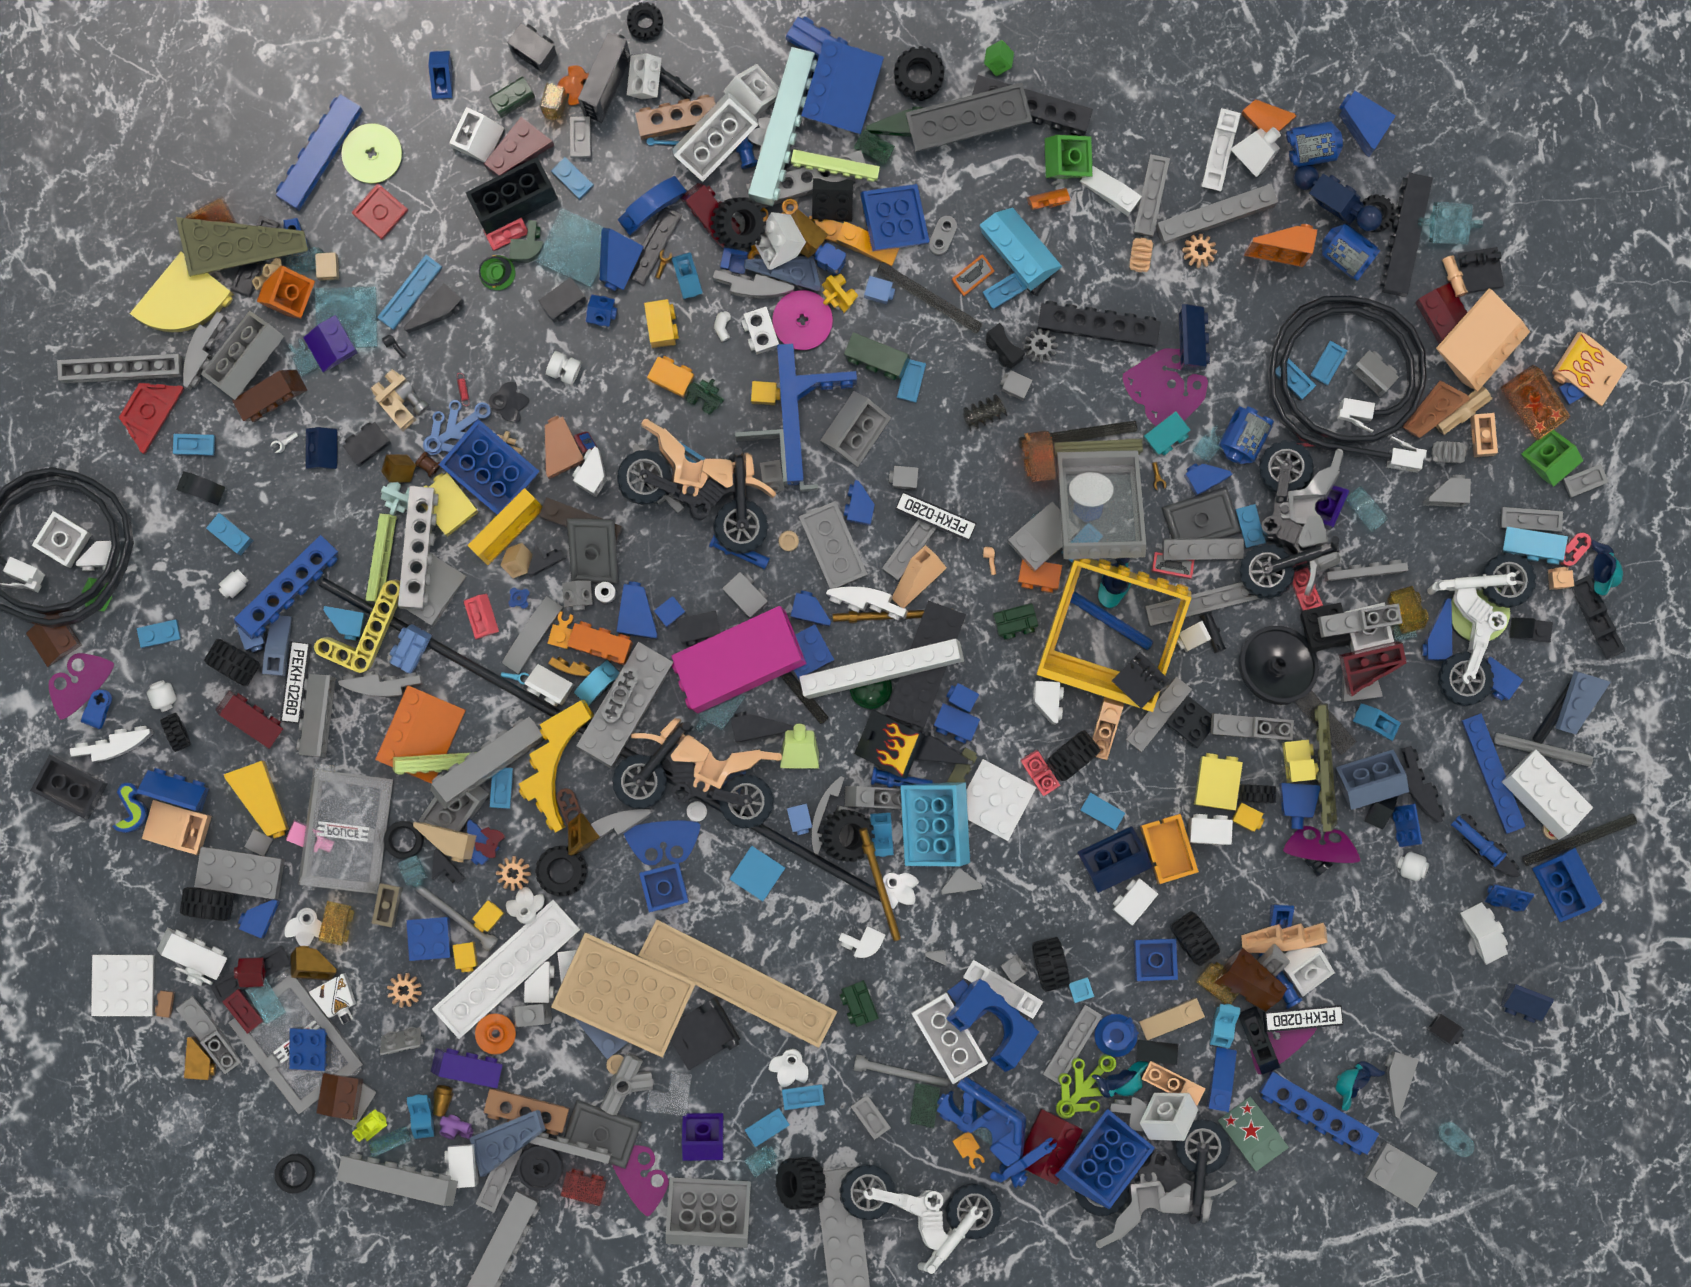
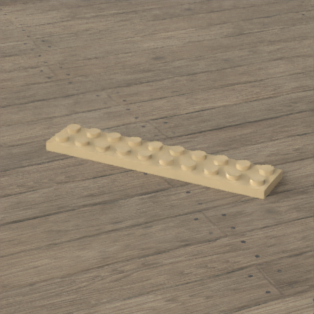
M657 919L638 955L651 963L696 982V986L818 1048L837 1014L836 1010Z

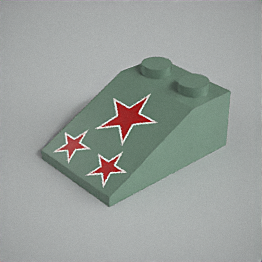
M1251 1096L1218 1119L1220 1125L1254 1171H1258L1289 1148Z

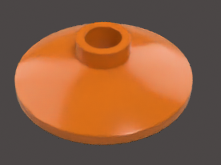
M497 1013L483 1017L475 1029V1039L478 1046L489 1054L504 1053L513 1045L516 1037L512 1021L508 1017ZM498 1030L500 1032L499 1037H494L492 1032Z

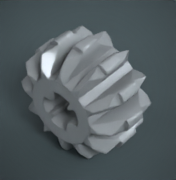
M1038 329V335L1031 331L1032 338H1025L1026 342L1030 344H1024L1023 348L1030 349L1026 352V356L1033 354V362L1036 360V357H1039V363H1043V357L1050 361L1051 357L1049 354L1056 355V351L1052 348H1057L1058 343H1051L1056 337L1051 336L1048 338L1049 330L1046 331L1045 335H1042V329ZM1038 342H1042V345H1046L1043 350H1039V347H1036L1035 344L1038 345Z
M1437 441L1433 444V461L1442 463H1462L1465 461L1466 450L1464 443Z

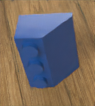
M154 768V771H147L137 790L139 794L202 812L209 788L204 787L205 783L193 780L190 783L185 781L186 777L174 774L173 777L165 775L166 771Z
M1576 848L1563 852L1532 868L1559 922L1590 911L1603 902Z

